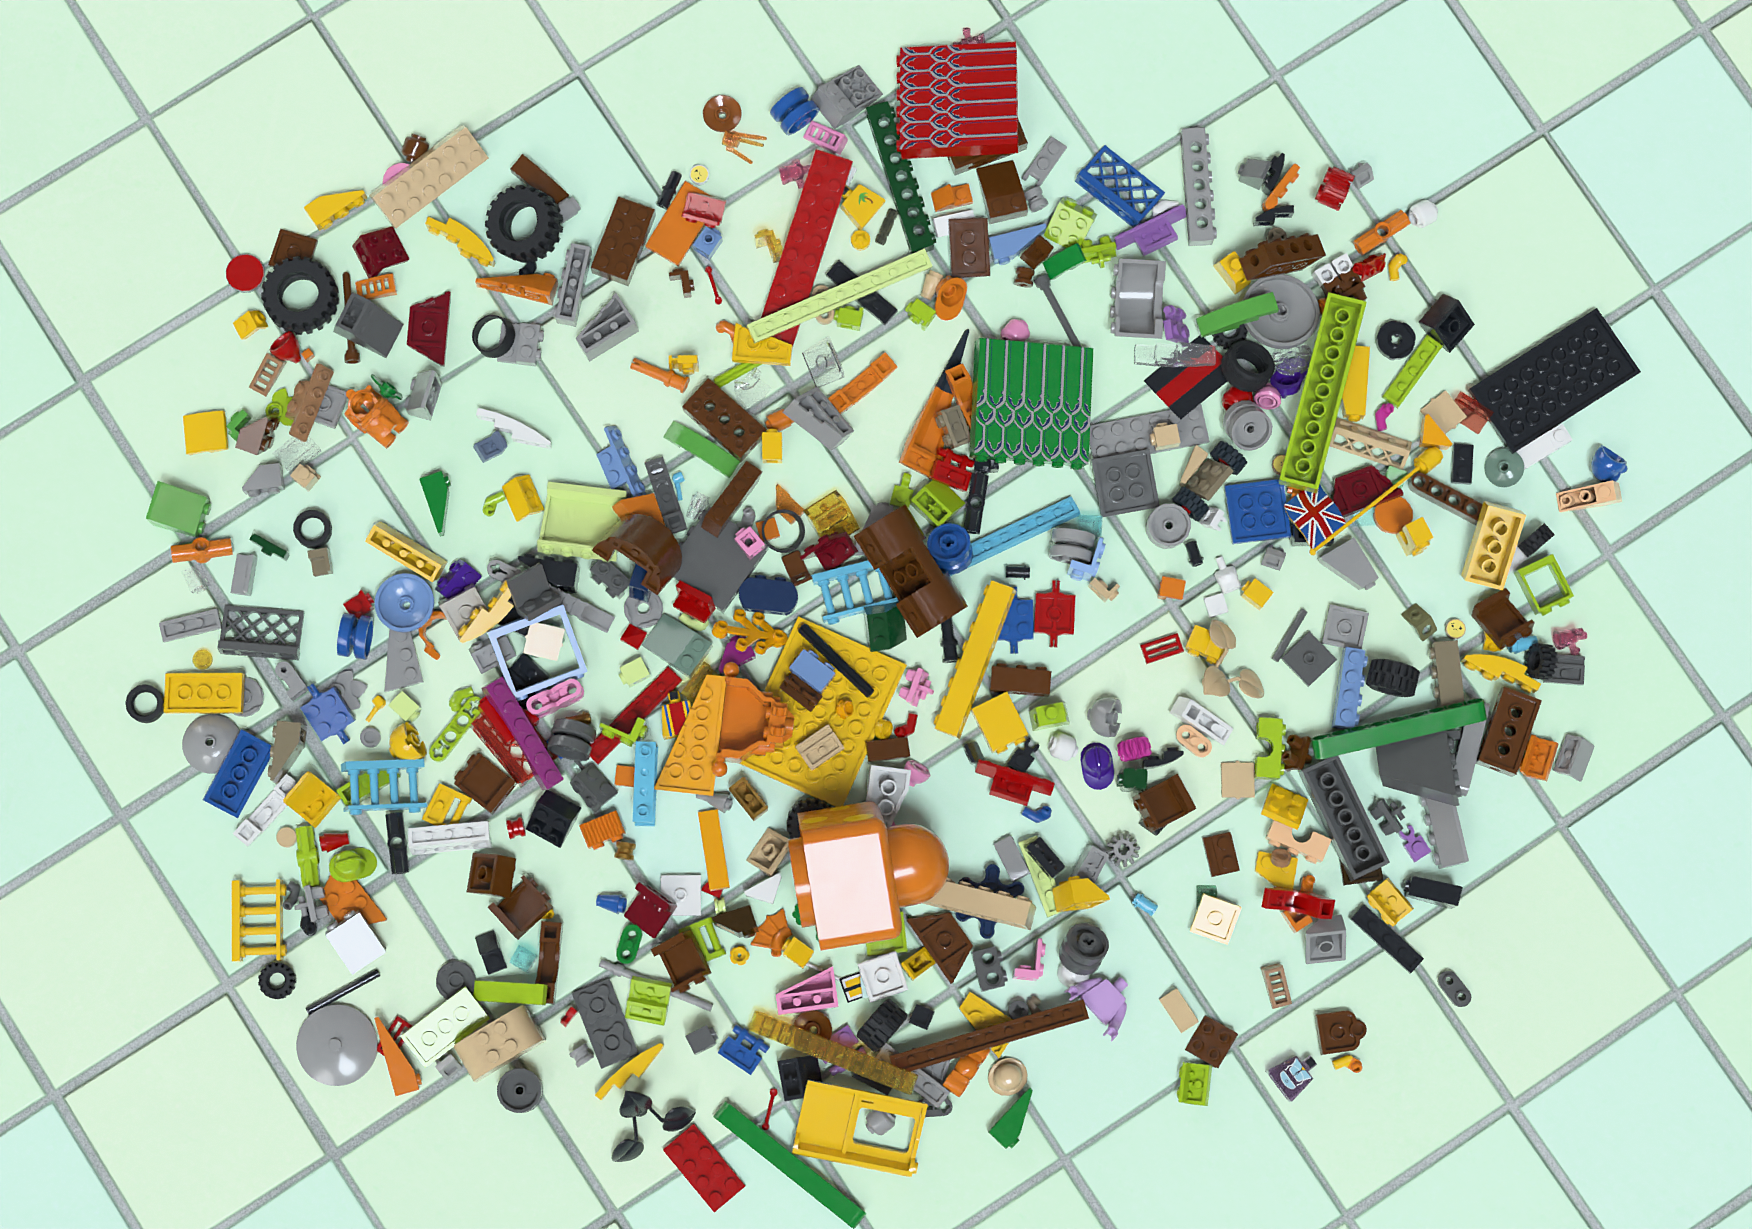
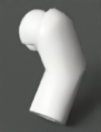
M1160 201L1153 206L1152 216L1161 215L1166 210L1179 206V201Z

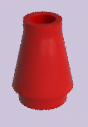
M323 833L322 836H319L322 852L327 851L328 853L349 844L347 833Z

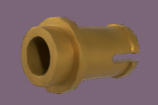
M583 711V714L565 717V719L579 721L587 725L592 724L589 712L585 713Z

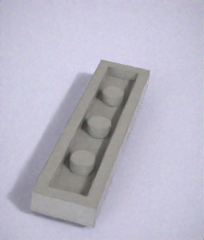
M885 1043L874 1060L895 1076L889 1056L899 1054V1052ZM921 1069L896 1076L937 1109L950 1094V1091Z

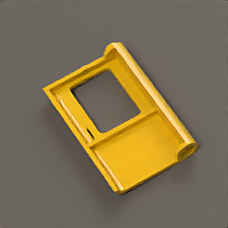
M808 1079L792 1154L912 1177V1174L917 1173L918 1162H915V1157L928 1104ZM867 1108L914 1118L915 1122L908 1150L903 1152L855 1142L853 1136L859 1110Z

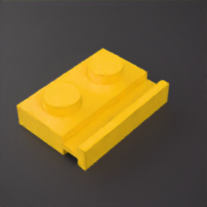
M669 355L670 371L679 369V372H683L685 375L699 372L698 356L678 355V358H672V355Z

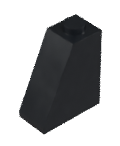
M1411 876L1409 880L1406 879L1403 891H1406L1405 897L1448 909L1458 907L1463 889L1462 886L1417 876Z

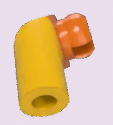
M1346 1055L1332 1061L1335 1070L1346 1067L1354 1073H1359L1363 1069L1361 1061L1351 1055Z

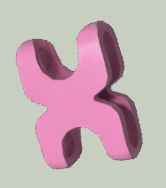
M569 679L550 690L542 691L527 700L526 706L531 714L536 715L539 719L555 713L560 708L568 707L582 700L584 689L577 680ZM571 689H577L575 693L569 694ZM542 704L540 709L535 710L536 705Z

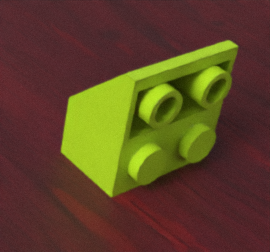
M934 480L925 485L910 500V505L934 528L946 524L966 504L947 485Z

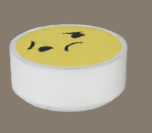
M696 165L690 170V179L695 185H704L709 179V171L703 165Z

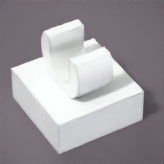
M1209 507L1208 512L1203 516L1199 524L1205 528L1221 531V528L1218 527L1219 522H1226L1227 520L1223 517L1224 512L1222 510Z

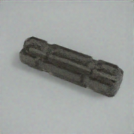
M892 208L888 209L887 217L884 218L879 234H877L875 242L882 246L885 245L887 236H889L894 225V220L898 216V211Z

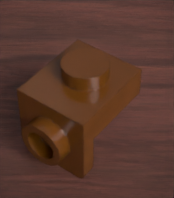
M1039 235L1034 243L1022 253L1020 258L1035 270L1048 258L1054 247Z
M683 268L672 270L669 273L670 281L681 280L684 298H691V291H695L693 279L689 280L688 270Z

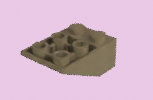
M277 721V726H273L272 737L275 738V742L270 748V757H273L272 765L268 767V777L276 785L288 773L305 748L307 727L302 723Z

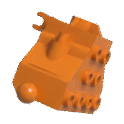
M728 662L723 668L724 674L727 676L725 680L726 693L719 751L716 755L717 760L712 765V773L717 777H722L727 773L728 768L724 762L740 764L752 755L766 756V752L774 753L775 748H783L784 742L793 735L794 716L788 710L787 703H780L781 697H773V692L759 691L748 679L735 678L739 673V666L735 662Z

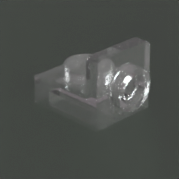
M200 563L181 571L192 594H199L207 590L206 587L210 583Z

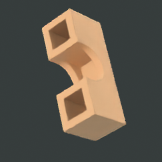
M1275 820L1272 821L1265 837L1266 840H1269L1268 844L1277 848L1280 846L1285 847L1290 854L1295 856L1301 854L1306 857V861L1313 864L1323 861L1332 839L1313 831L1306 842H1297L1292 836L1293 828Z

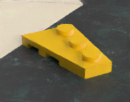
M738 323L735 324L732 362L791 366L793 349L791 344L773 337L754 344L749 330Z
M969 992L959 1008L976 1031L1013 1020L971 992ZM1009 1043L990 1049L999 1059Z

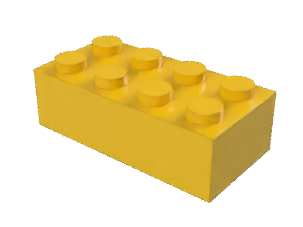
M1487 501L1483 502L1461 574L1465 581L1499 590L1504 589L1526 518V514L1523 511Z

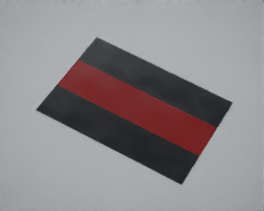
M1201 335L1144 380L1180 420L1228 381L1221 371L1223 356L1204 337L1201 338Z

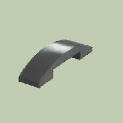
M660 457L645 462L644 464L665 526L672 531V534L687 530L664 458Z

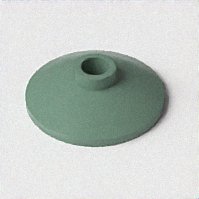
M1507 448L1495 450L1486 459L1484 467L1486 477L1492 484L1498 487L1513 486L1523 476L1524 462L1517 452L1512 454ZM1502 464H1507L1508 469L1503 471L1501 470L1500 466Z

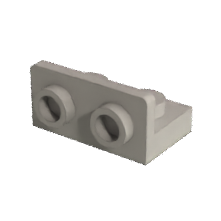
M506 635L496 638L505 662L517 656ZM489 638L483 642L480 640L473 643L471 648L468 649L481 674L499 665Z

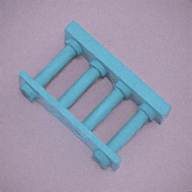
M869 560L812 575L813 585L821 587L828 614L823 616V623L828 622V625L839 623V619L864 613V607L896 603L899 600L893 598L890 586L878 568L875 571L878 572L885 601L873 602L866 576L869 571L874 570ZM856 575L859 577L866 606L854 607L847 581L849 576ZM837 580V582H840L847 608L846 611L835 613L828 586L830 581Z
M636 741L632 821L635 822V826L655 827L657 790L654 787L657 783L658 747H656V742Z
M424 759L346 761L342 763L341 772H348V775H350L351 805L344 807L343 812H350V815H361L362 811L409 810V813L421 812V809L427 807V803H418L417 773L419 769L425 767ZM399 770H406V773L409 774L410 803L399 804L397 781ZM360 771H367V774L370 776L371 805H360L358 775ZM379 771H387V774H389L391 804H379Z

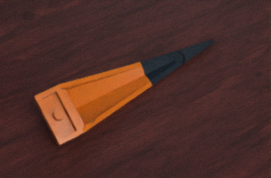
M966 329L909 434L898 462L930 478L934 461H942V456L937 455V449L944 447L942 439L944 432L936 424V413L951 408L953 399L945 371L961 364L969 329Z

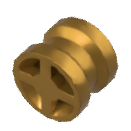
M616 841L617 852L614 854V858L633 861V850L636 848V844Z

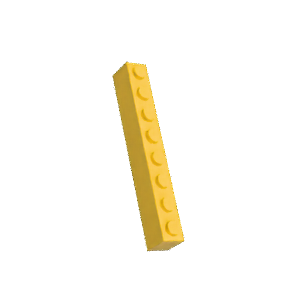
M992 580L990 585H986L983 593L985 596L984 601L978 605L976 614H978L976 622L973 621L969 629L971 635L969 640H965L962 651L964 653L962 658L957 660L955 666L956 674L949 681L948 688L950 689L948 695H944L941 706L943 708L941 713L935 717L934 725L936 726L934 729L960 739L1016 594L1014 588Z

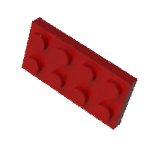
M695 1124L691 1125L663 1149L665 1154L714 1213L745 1187L743 1182Z

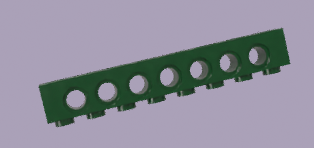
M888 101L866 107L867 120L910 254L923 249L926 252L934 250L936 238L934 232L930 233L928 227L931 225L928 214L924 215L922 209L925 207L922 196H918L917 189H919L917 179L912 178V163L910 160L902 159L901 152H897L896 141L900 140V135H897L894 107H890ZM886 121L889 123V126L883 128L879 123ZM892 139L895 141V144L889 146L885 141ZM898 157L901 161L895 164L891 162V158ZM898 175H904L907 179L903 182H900L896 179V177ZM904 193H910L913 197L909 200H906L902 197V195ZM916 211L918 216L912 218L908 215V212ZM922 229L924 234L917 236L914 234V230Z

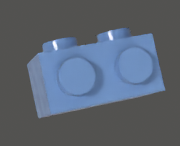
M803 649L789 667V671L822 694L835 677V672H833L835 668L827 662L824 664L818 660L819 656L813 651L809 650L807 652Z

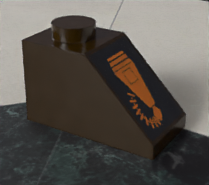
M750 905L712 917L716 927L739 938H750L756 932H759Z

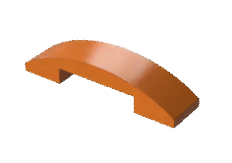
M885 352L872 362L870 367L844 388L836 391L828 400L842 414L873 391L898 366Z

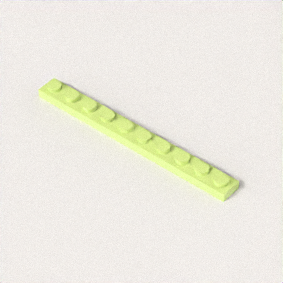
M923 249L747 324V328L755 344L928 270L933 266L926 250Z

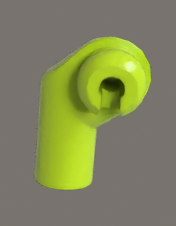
M472 687L454 692L449 700V707H451L452 711H459L463 699L474 696Z

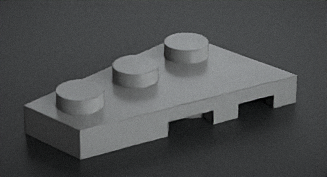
M389 630L385 693L424 683L411 632Z

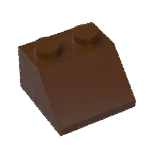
M473 853L466 892L510 898L516 858L498 854Z

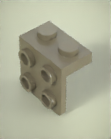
M959 405L936 413L935 421L938 428H942L944 432L942 439L946 447L949 446L950 449H954L970 443V432Z

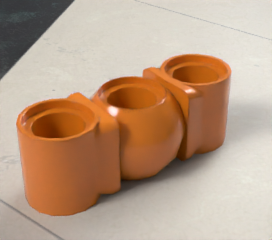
M991 1049L962 1056L945 1080L943 1087L960 1098Z

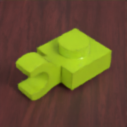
M904 473L901 486H894L890 505L901 507L906 504L909 509L910 500L914 490L908 489L912 477L911 474Z

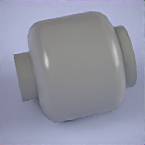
M872 1110L866 1115V1128L871 1134L876 1133L882 1136L895 1126L896 1116L892 1113Z

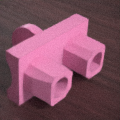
M921 668L917 670L908 669L906 680L912 682L910 689L902 687L899 696L911 706L917 707L920 699L925 700L927 694L933 695L934 690L930 689L931 681L927 680L929 674Z

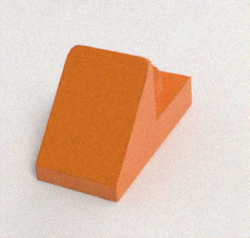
M948 184L931 193L935 212L973 204L969 184L951 187Z

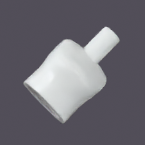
M1223 556L1216 558L1219 570L1215 572L1214 576L1222 593L1227 594L1241 588L1242 586L1235 567H1227Z

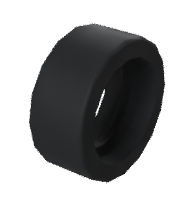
M307 510L297 516L293 524V532L301 545L316 549L323 547L332 536V526L324 513L318 510ZM310 518H317L324 525L323 535L314 541L305 539L301 532L303 522Z
M138 685L131 689L126 697V710L136 721L152 723L158 720L164 713V696L151 685ZM148 692L157 699V707L150 715H140L134 709L135 698L141 693Z

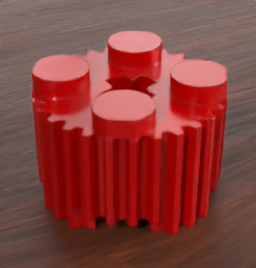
M1334 166L1333 168L1328 167L1323 180L1325 185H1320L1315 199L1318 200V203L1339 211L1349 192L1351 184L1349 181L1353 182L1355 175Z

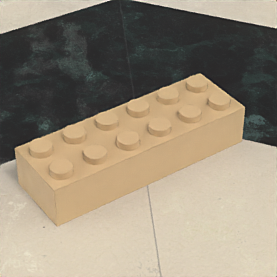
M461 125L369 196L392 227L398 228L489 158L469 130Z
M950 878L946 879L942 889L933 898L922 903L1030 931L1036 911V906L1027 897L1018 895L1016 899L1010 893L998 891V894H996L990 888L979 886L976 889L970 883L963 881L955 884Z

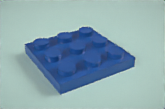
M1279 479L1224 486L1232 545L1291 538L1289 517L1284 508V505L1287 503L1284 485L1279 484Z

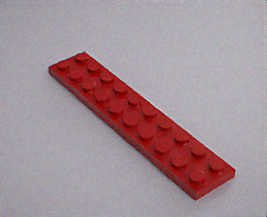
M815 150L761 318L810 297L853 161L824 151ZM801 324L771 337L791 344L793 347Z

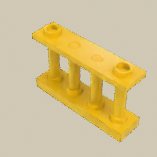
M276 879V886L246 887L240 880L232 881V962H243V958H246V955H276L277 961H283V956L287 955V946L283 944V896H286L287 889L286 884H283V880ZM276 894V906L246 907V905H243V897H246V895ZM276 914V926L246 927V925H243V917H246V915ZM276 934V947H246V945H243V937H246V935Z

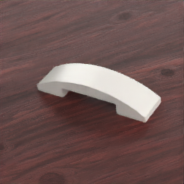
M286 774L273 788V792L248 819L242 822L233 832V835L249 847L285 810L287 805L283 802V799L297 782Z

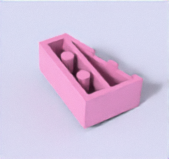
M833 966L776 994L778 1015L838 1008Z

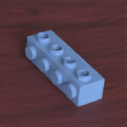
M1345 647L1342 650L1331 728L1348 729L1358 726L1360 714H1357V707L1361 706L1362 695L1359 693L1360 687H1363L1365 682V675H1362L1363 667L1366 668L1368 656L1365 655V650Z

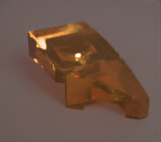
M777 484V510H790L801 517L805 510ZM779 513L791 526L796 522V519L791 515Z

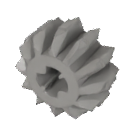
M1120 833L1119 840L1115 836L1111 838L1115 844L1107 843V846L1112 848V850H1107L1106 853L1108 855L1113 854L1109 861L1112 862L1116 858L1115 866L1117 867L1121 861L1123 862V867H1127V860L1130 864H1134L1135 861L1132 857L1139 858V854L1134 851L1140 850V846L1133 847L1137 839H1133L1130 842V834L1124 839L1123 834ZM1121 845H1124V848L1127 847L1128 849L1125 855H1121L1122 852H1118V849L1121 848Z

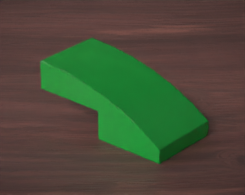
M1079 243L1057 253L1042 264L1050 280H1054L1087 260Z

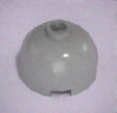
M1102 698L1094 703L1092 709H1089L1087 713V720L1090 721L1094 732L1108 738L1117 735L1121 724L1117 723L1118 713L1122 714L1121 701L1115 698Z

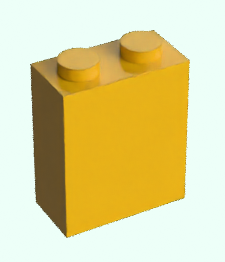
M1008 692L971 709V713L992 754L995 752L1001 754L1008 750L1007 746L1013 743L1017 746L1026 741L1025 737L1028 736V732Z

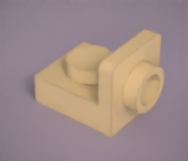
M1094 578L1088 587L1105 603L1108 599L1113 601L1119 594L1117 590L1120 585L1116 584L1108 591V586L1101 579L1098 581Z

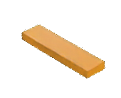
M718 809L698 812L710 891L730 888Z

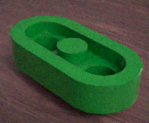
M631 924L623 929L616 951L617 959L623 964H631L636 959L643 936L642 930L637 925ZM631 931L636 932L634 939L629 938ZM630 951V957L624 958L623 952Z

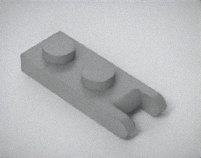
M1051 136L1022 179L1026 181L1030 175L1038 180L1035 187L1041 186L1066 151L1067 146Z

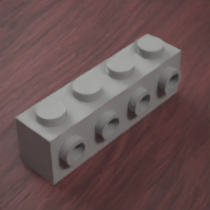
M571 243L570 250L567 249L565 257L567 265L566 268H563L561 275L563 284L558 289L557 298H559L558 306L555 305L553 317H555L557 324L573 327L577 325L592 256L590 246Z

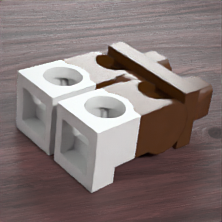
M1347 253L1317 269L1311 275L1315 282H1318L1326 297L1329 292L1362 301L1367 299L1363 290L1366 286L1361 282L1360 276L1353 272V264Z

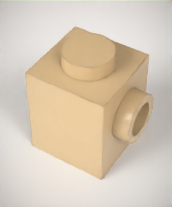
M1157 424L1153 428L1152 434L1149 435L1151 446H1155V451L1179 447L1181 443L1177 424Z

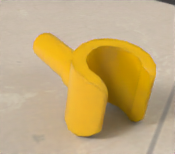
M378 695L372 700L375 707L365 719L367 722L371 721L378 710L385 707L386 701L382 696Z

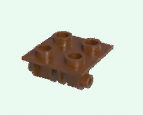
M1204 1016L1185 1051L1209 1063L1210 1066L1219 1068L1237 1038L1238 1033Z

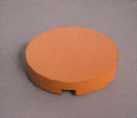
M1398 497L1375 506L1373 519L1381 531L1398 534L1406 524L1412 522L1413 511L1410 504L1404 498Z

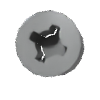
M586 1043L569 1054L571 1058L575 1059L577 1068L594 1058V1055L587 1050L588 1046Z

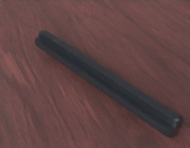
M803 624L798 629V632L867 698L874 693V689L808 625Z

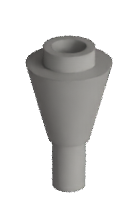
M696 794L697 799L706 801L723 813H726L727 810L730 811L733 804L730 794H714L713 796Z

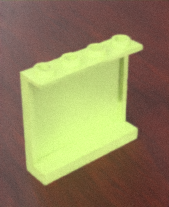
M548 482L541 532L537 540L538 552L546 555L558 554L564 557L574 556L583 559H599L607 562L594 553L592 549L620 519L612 506L620 500L627 499V491ZM615 550V552H614L612 558H611L608 562H610V561H616V562H617V556H618V551H617V550Z

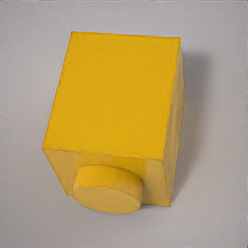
M1256 578L1252 582L1248 580L1241 589L1244 591L1241 597L1259 611L1274 593Z

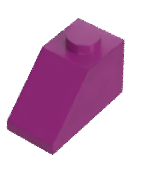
M735 635L729 639L730 642L726 645L718 669L720 676L724 675L723 668L728 662H735L740 667L756 659L751 645L743 652L735 647L739 638L745 639L746 636Z

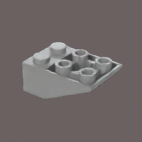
M858 65L820 86L811 100L817 104L822 115L836 129L879 99L883 93L861 66Z

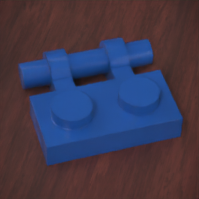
M736 1024L732 1031L739 1036L736 1040L728 1036L718 1054L749 1075H752L762 1060L761 1057L756 1055L757 1051L760 1049L766 1053L770 1046L765 1044L764 1040L760 1037L756 1038L750 1034L747 1028H741ZM744 1039L754 1045L751 1050L741 1045Z

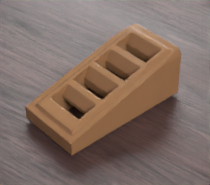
M266 353L249 388L267 397L287 362L276 358L271 353ZM270 360L278 364L277 367L269 364ZM267 367L274 371L273 375L265 371V368ZM263 374L270 378L269 382L261 378V375ZM259 381L266 385V388L264 389L256 383Z
M1277 963L1262 967L1261 971L1272 1009L1292 1004L1283 965ZM1278 971L1277 975L1269 976L1270 973ZM1280 979L1281 982L1271 985V981ZM1283 988V990L1273 993L1274 989ZM1285 995L1284 999L1275 1001V997Z

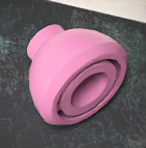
M1267 383L1265 387L1255 393L1254 402L1263 409H1275L1281 404V395L1271 383Z
M914 760L906 762L904 769L911 770L910 786L914 787L916 784H921L931 776L929 770L919 762Z

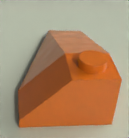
M544 273L543 275L530 274L476 278L475 281L479 288L552 306L559 284L557 278L549 273Z

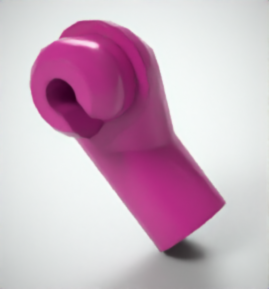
M1385 403L1375 412L1378 431L1387 430L1386 419L1394 412L1393 404Z

